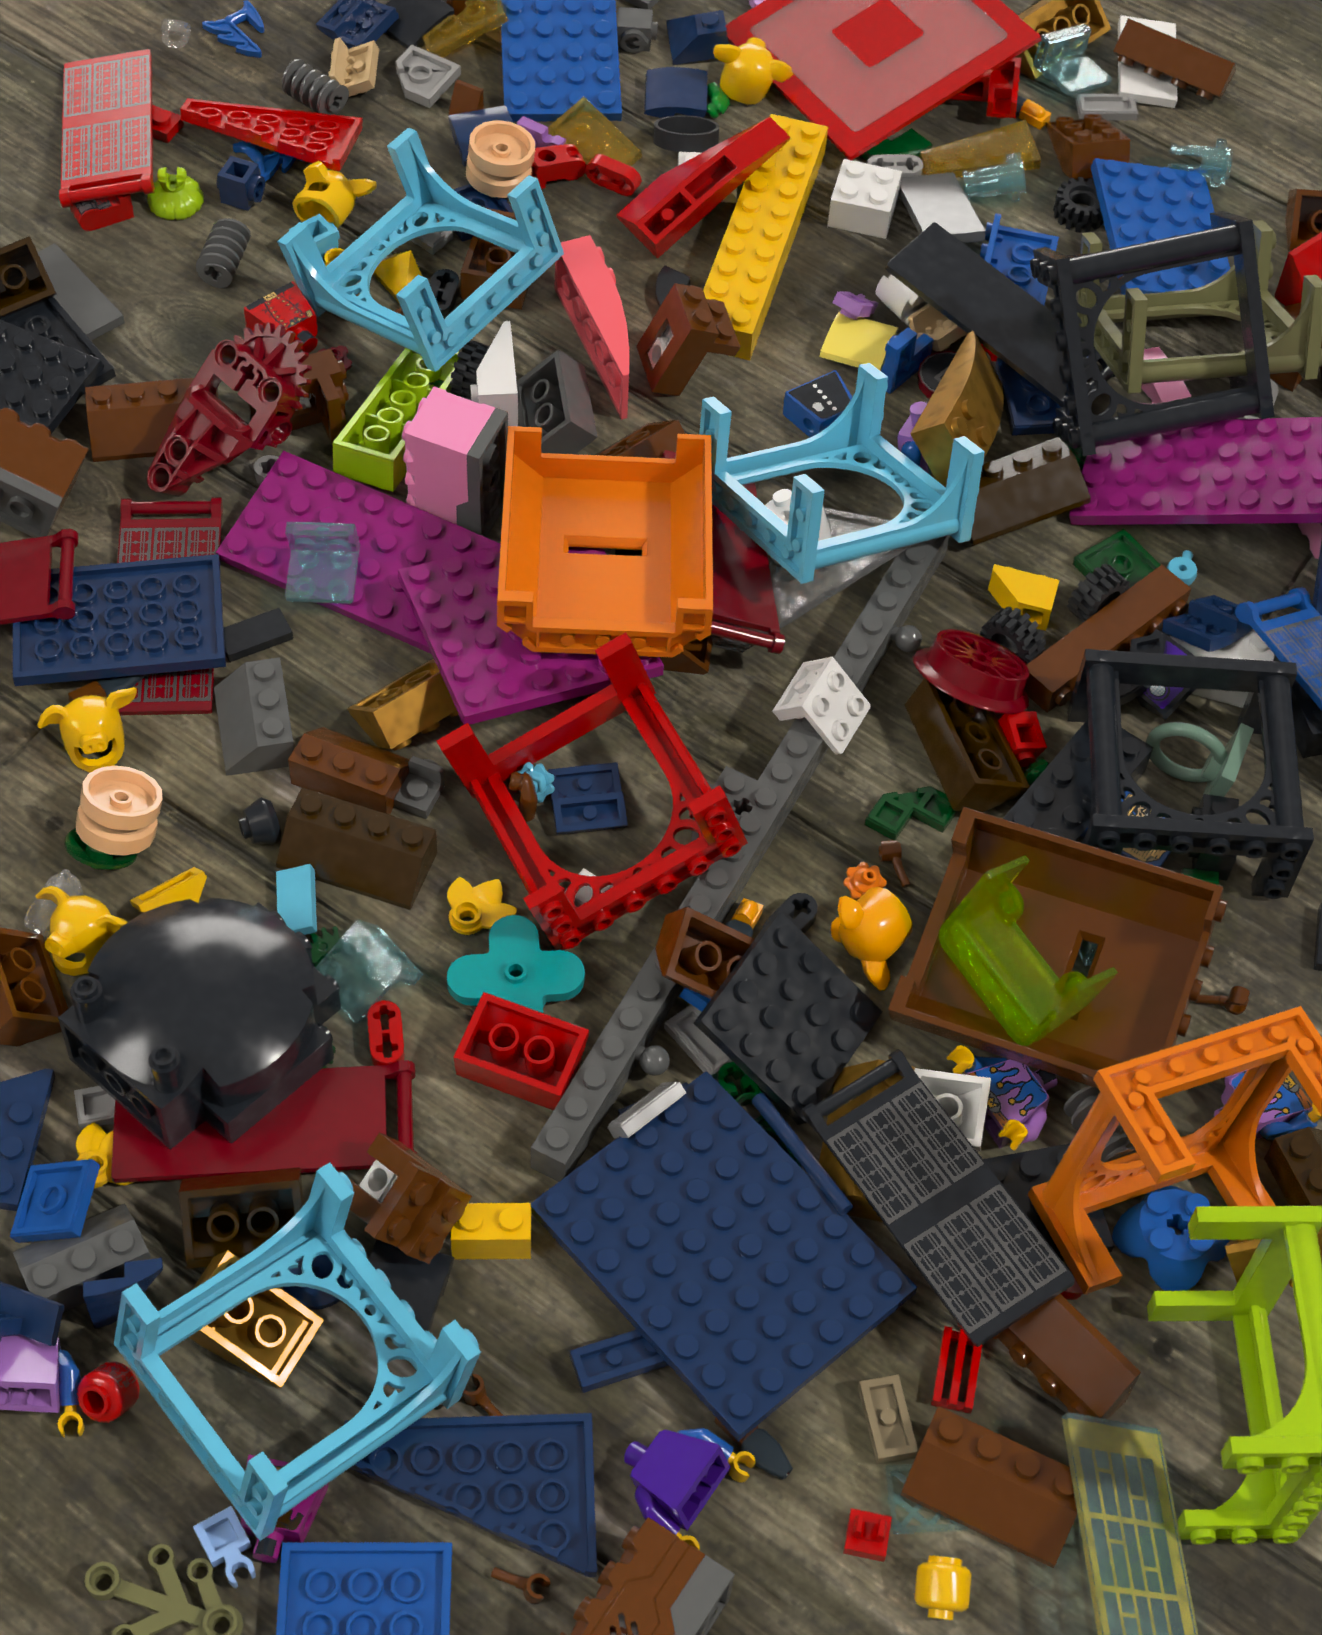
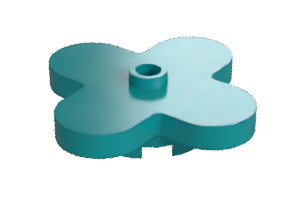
M519 915L502 917L492 925L489 931L488 953L462 956L450 965L447 972L448 991L461 1004L469 1006L478 1005L483 992L541 1013H544L543 1007L546 1002L565 1001L575 997L582 990L585 981V969L582 961L575 954L568 951H542L539 948V934L536 926L529 919Z

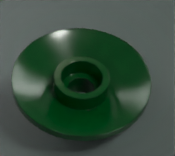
M76 828L68 832L65 837L64 846L66 851L77 861L94 869H121L130 866L137 859L138 853L126 856L110 855L93 849L81 840L76 832Z

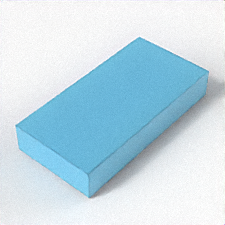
M311 864L277 871V913L281 915L286 925L295 933L299 931L306 935L317 932L314 868Z

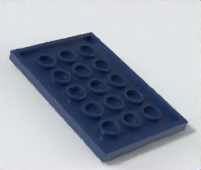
M219 554L74 567L72 601L75 603L76 608L75 616L72 619L44 618L13 623V681L15 686L226 667ZM60 568L51 569L49 605L58 600Z

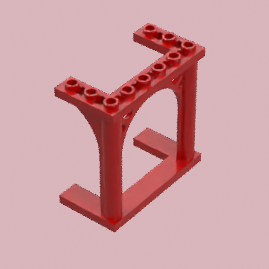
M626 632L595 649L611 685L489 755L469 723L436 740L472 798L476 797L529 893L528 896L523 898L527 907L556 950L576 947L583 938L593 932L607 929L614 923V920L628 912L632 913L640 910L647 901L659 894H667L673 891L678 883L691 876H698L704 873L711 864L724 857L728 858L737 854L744 845L748 844L721 786L719 785L711 789L655 697V689ZM627 711L669 781L673 797V809L669 826L657 847L642 861L624 871L604 876H585L569 872L556 865L542 851L503 781L510 778L511 773L521 770L525 763L530 762L534 764ZM686 810H689L690 819L681 820V815ZM681 830H693L699 834V838L686 845L675 841V835ZM670 849L675 850L674 852L663 858V854L665 852H667ZM564 881H570L571 884L565 892L564 887L559 884ZM608 885L613 886L612 888L601 893V890ZM584 886L592 887L593 894L591 900L576 907L574 900L579 889Z

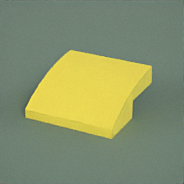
M839 311L829 329L819 357L857 368L861 364L871 363L881 371L885 362V346L892 336L897 335L898 327L863 317H858L857 320L844 316Z

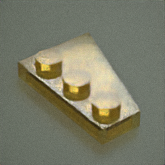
M468 0L465 3L467 7L457 16L449 15L423 36L426 50L437 56L445 57L462 45L472 43L477 37L488 31L501 27V24L509 21L502 0Z
M582 97L548 127L549 135H558L565 138V144L575 145L583 159L588 162L595 155L602 154L632 167L643 157L641 151L585 97Z

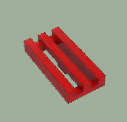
M944 1326L931 1405L971 1414L982 1345L975 1347L962 1329H960V1332L952 1331L953 1327ZM950 1341L958 1342L950 1395L949 1399L942 1398ZM967 1344L972 1345L973 1348L965 1400L961 1402L958 1401V1394Z

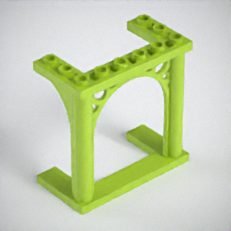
M1196 1206L1188 1222L1190 1240H1262L1234 1290L1154 1291L1147 1305L1149 1321H1233L1250 1436H1230L1220 1452L1223 1469H1237L1238 1473L1246 1474L1240 1488L1228 1501L1215 1509L1183 1510L1175 1523L1177 1539H1191V1543L1196 1545L1211 1544L1216 1539H1232V1542L1235 1544H1250L1256 1542L1257 1539H1273V1542L1277 1544H1289L1301 1538L1322 1510V1259L1317 1236L1322 1228V1206ZM1290 1279H1292L1304 1352L1305 1374L1299 1398L1289 1414L1284 1417L1268 1316Z

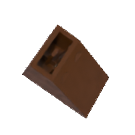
M1086 114L1084 119L1074 120L1072 117L1062 116L1057 117L1056 121L1046 122V128L1061 169L1069 178H1074V180L1078 179V177H1084V179L1093 178L1090 167L1095 158L1129 163L1130 138L1106 121L1100 114Z

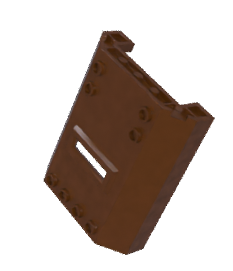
M963 807L951 839L953 854L907 977L900 976L888 1011L891 1020L1095 1088L1098 1087L1093 1078L1098 1070L1173 1047L1176 1044L1178 1035L1185 1037L1192 1015L1186 1014L1190 1001L1196 1003L1198 1001L1203 981L1198 980L1201 967L1209 968L1215 947L1209 945L1215 922H1222L1228 901L1222 900L1223 886ZM1085 940L1097 944L1098 948L1074 1016L1058 1012L1082 941Z

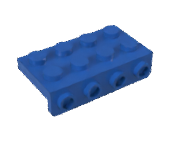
M995 213L994 222H987L985 241H989V243H982L980 257L1042 305H1045L1048 287L1039 283L1037 278H1033L1030 260L1034 258L1033 249L1047 247L1056 251L1059 237L999 225L1001 214Z

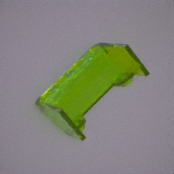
M1026 855L985 872L939 930V940L944 951L1011 1039L1021 1046H1028L1039 1041L1086 1007L1118 973L1114 967H1111L1087 979L1080 972L1070 971L1059 979L1019 928L1016 921L1023 914L1024 901L1012 882L1029 863L1030 860Z

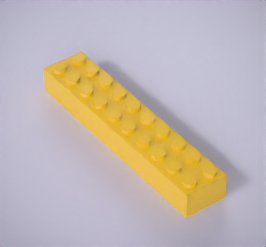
M771 114L770 117L791 139L745 180L703 289L706 299H715L725 304L741 347L737 354L732 357L749 361L824 158L828 133L827 126Z

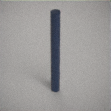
M759 1093L752 1099V1104L840 1215L849 1213L853 1208V1204L765 1094Z

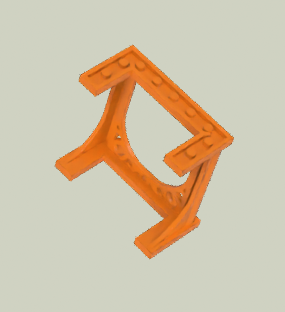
M1301 1006L1097 1071L1093 1080L1100 1090L1098 1097L1050 1180L1031 1187L1027 1194L1084 1295L1114 1285L1122 1277L1120 1270L1087 1213L1208 1173L1227 1206H1276L1259 1179L1255 1157V1137L1261 1115L1291 1070L1322 1116V1037ZM1247 1070L1222 1110L1196 1132L1180 1137L1158 1099ZM1120 1123L1137 1152L1108 1162H1102V1152Z

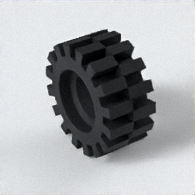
M1078 177L1076 182L1074 178H1070L1068 183L1064 181L1061 187L1058 188L1053 207L1055 219L1059 218L1058 223L1060 225L1066 223V229L1070 230L1071 227H1075V232H1080L1081 228H1084L1086 233L1091 231V227L1097 230L1100 225L1104 224L1093 179L1089 178L1088 182H1085L1084 177ZM1075 203L1086 204L1088 207L1079 206Z
M470 340L462 347V352H459L457 355L458 361L453 366L455 370L451 373V378H453L450 382V387H452L451 393L471 400L470 385L476 384V370L490 346Z
M1103 564L1101 567H1096L1092 574L1089 572L1083 582L1080 581L1078 583V589H1074L1071 593L1073 597L1068 599L1069 604L1067 608L1083 623L1130 588V583L1111 565Z
M1012 607L1001 608L983 625V629L980 631L981 636L1006 647L1021 658L1026 665L1042 654L1046 645V640L1042 639L1044 636L1043 631L1036 629L1038 623L1036 621L1031 623L1029 621L1030 615L1025 613L1022 616L1021 610L1018 608L1012 610Z

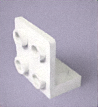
M833 657L803 662L772 712L780 721L805 717L835 754H842L871 706Z

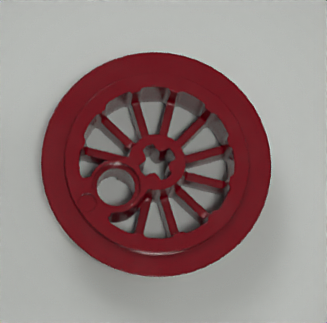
M942 630L937 634L931 647L918 650L913 656V663L916 669L926 680L941 691L962 702L984 710L1004 714L1021 713L1029 706V698L1024 690L1029 677L1027 665L1015 653L986 637L963 630Z

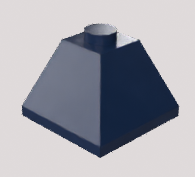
M723 10L666 20L673 65L716 59L713 53L715 45L728 44Z

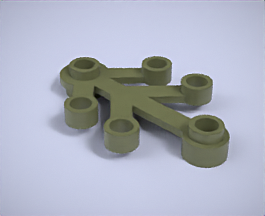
M166 1544L155 1545L148 1554L149 1564L152 1570L158 1573L166 1595L121 1579L118 1569L109 1562H98L92 1565L85 1575L86 1588L94 1599L106 1601L116 1597L157 1612L131 1625L121 1624L113 1630L111 1635H121L126 1632L132 1635H154L181 1622L196 1627L183 1635H242L244 1627L242 1616L235 1607L222 1604L213 1582L214 1570L212 1564L205 1558L193 1560L188 1565L187 1575L190 1583L199 1588L206 1610L188 1603L174 1567L175 1555L172 1548ZM159 1553L169 1554V1559L165 1564L158 1565L154 1563V1559ZM198 1567H206L208 1569V1574L202 1579L193 1577V1573ZM103 1578L112 1580V1584L107 1590L97 1589L98 1582ZM227 1621L230 1624L227 1632L218 1634L214 1631L218 1622Z

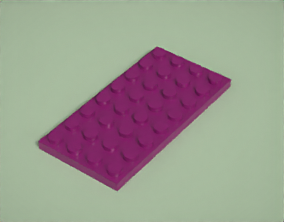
M1322 417L1229 419L1095 447L1096 454L1086 457L1082 470V476L1089 491L1091 503L1074 508L1069 514L1072 525L1322 523Z
M283 450L216 551V554H219L220 561L432 654L398 580V569L495 547L501 544Z

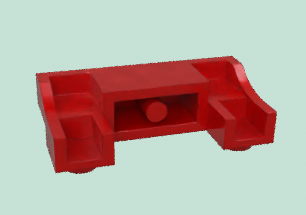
M1021 58L1011 59L950 99L987 102L986 116L1016 118Z

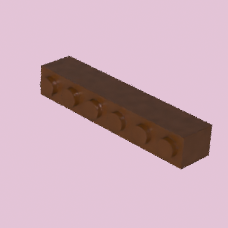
M1160 565L1027 664L1029 677L1024 687L1027 696L1047 713L1057 705H1065L1071 699L1085 649L1130 652L1131 639L1149 636L1156 629L1161 632L1163 629V619L1180 616L1186 612L1189 606L1187 601L1191 588L1165 566Z

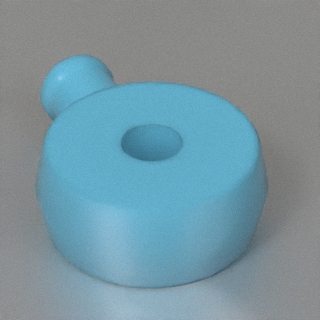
M1185 550L1182 553V557L1172 559L1166 568L1189 586L1197 577V567L1191 560L1193 553Z

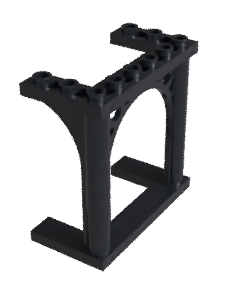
M1225 211L1210 213L1212 229L1096 253L1063 255L1047 247L1033 249L1034 258L1030 260L1032 276L1034 279L1037 278L1039 283L1053 289L1054 299L1050 300L1052 317L1057 319L1059 332H1055V344L1058 352L1062 351L1063 364L1059 365V373L1062 384H1066L1068 397H1064V407L1055 408L1057 418H1053L1052 423L1056 437H1059L1065 444L1082 456L1096 454L1095 447L1249 415H1255L1260 419L1275 417L1252 219ZM1234 256L1247 376L1229 377L1230 389L1164 403H1140L1117 393L1102 376L1094 353L1096 323L1109 298L1121 286L1138 276ZM1099 279V283H1103L1109 279L1108 288L1102 291L1099 285L1093 281ZM1088 288L1095 294L1096 303L1093 307L1085 308L1077 302L1076 293L1079 289ZM1077 312L1087 315L1088 323L1085 327H1079V323L1082 324V321L1077 316ZM1088 349L1089 355L1083 358L1082 350ZM1094 378L1096 380V388L1088 393L1090 383L1087 380ZM1100 394H1108L1110 401L1107 409L1099 415H1094L1091 411L1094 399ZM1123 404L1126 412H1117L1118 416L1112 417L1116 412L1117 405Z
M1085 649L1067 710L1068 722L1085 723L1088 719L1092 796L1090 824L1083 844L1121 855L1123 848H1132L1139 851H1173L1178 854L1193 852L1208 853L1213 856L1239 855L1253 859L1262 857L1251 883L1252 896H1265L1269 899L1288 898L1314 841L1313 828L1304 827L1291 698V688L1297 676L1296 663ZM1119 684L1249 692L1237 723L1238 727L1243 723L1254 728L1252 734H1262L1264 778L1256 794L1236 809L1213 815H1196L1180 812L1162 805L1147 795L1133 780L1125 764L1122 745ZM1124 791H1128L1133 794V796L1127 798L1124 802H1121V799H1125L1126 796ZM1269 800L1270 804L1267 807L1260 804V801ZM1142 805L1149 809L1150 814L1148 817L1128 816V811L1134 806ZM1246 814H1259L1267 821L1268 825L1251 824Z

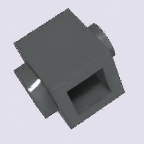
M619 7L617 19L618 49L629 53L650 52L651 40H657L658 22H652L653 10Z

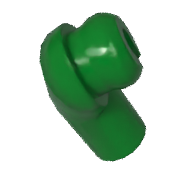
M712 82L707 85V95L712 101L710 104H707V112L715 119L719 114L726 112L730 102L718 84Z

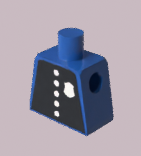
M834 370L785 392L783 415L808 437H813L826 429L841 415L851 401L852 396L839 373Z

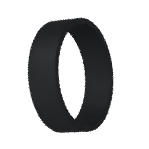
M696 116L660 118L654 123V144L660 148L675 152H705L719 144V124L710 119Z

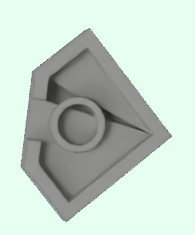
M411 45L396 60V71L405 98L431 108L461 75V65Z

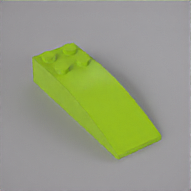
M405 348L334 440L333 472L354 481L394 492L407 473L406 463L403 461L406 450L405 440L402 439L404 426L407 421L413 420L417 414V408L421 399L427 398L434 386L429 384L430 382H435L438 379L443 380L444 382L440 388L451 393L452 387H450V382L453 380L451 373L455 370L453 366L458 361L457 355L460 351L434 372L426 367L422 355Z

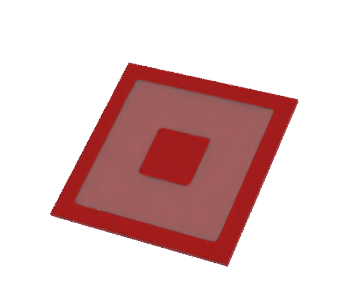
M765 0L726 24L728 42L731 45L739 47L742 44H746L750 38H760L765 42L766 49L771 53L773 60L783 61L791 66L793 71L792 77L782 83L773 80L772 85L811 123L827 126V138L851 161L1041 41V36L1001 0Z

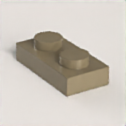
M899 1374L859 1381L858 1390L876 1463L881 1464L915 1458L918 1448Z

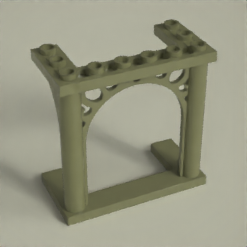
M1264 220L1253 221L1270 374L1298 372L1304 380L1317 379L1318 368L1322 366V280L1317 275L1304 276L1300 314L1294 320L1268 291V281L1273 276L1271 252L1276 246V234ZM1094 232L1082 233L1081 254L1102 251L1103 243ZM1235 265L1217 280L1195 289L1143 294L1139 288L1126 289L1125 295H1112L1109 298L1096 323L1094 347L1128 394L1141 393V385L1148 383L1247 376L1245 351L1143 360L1146 321L1222 316L1241 321ZM1099 279L1094 280L1093 282L1100 287ZM1088 288L1079 289L1078 303L1085 308L1093 307L1096 303V296ZM1077 312V316L1082 321V324L1079 323V326L1085 327L1088 323L1087 315ZM1123 322V335L1114 323Z

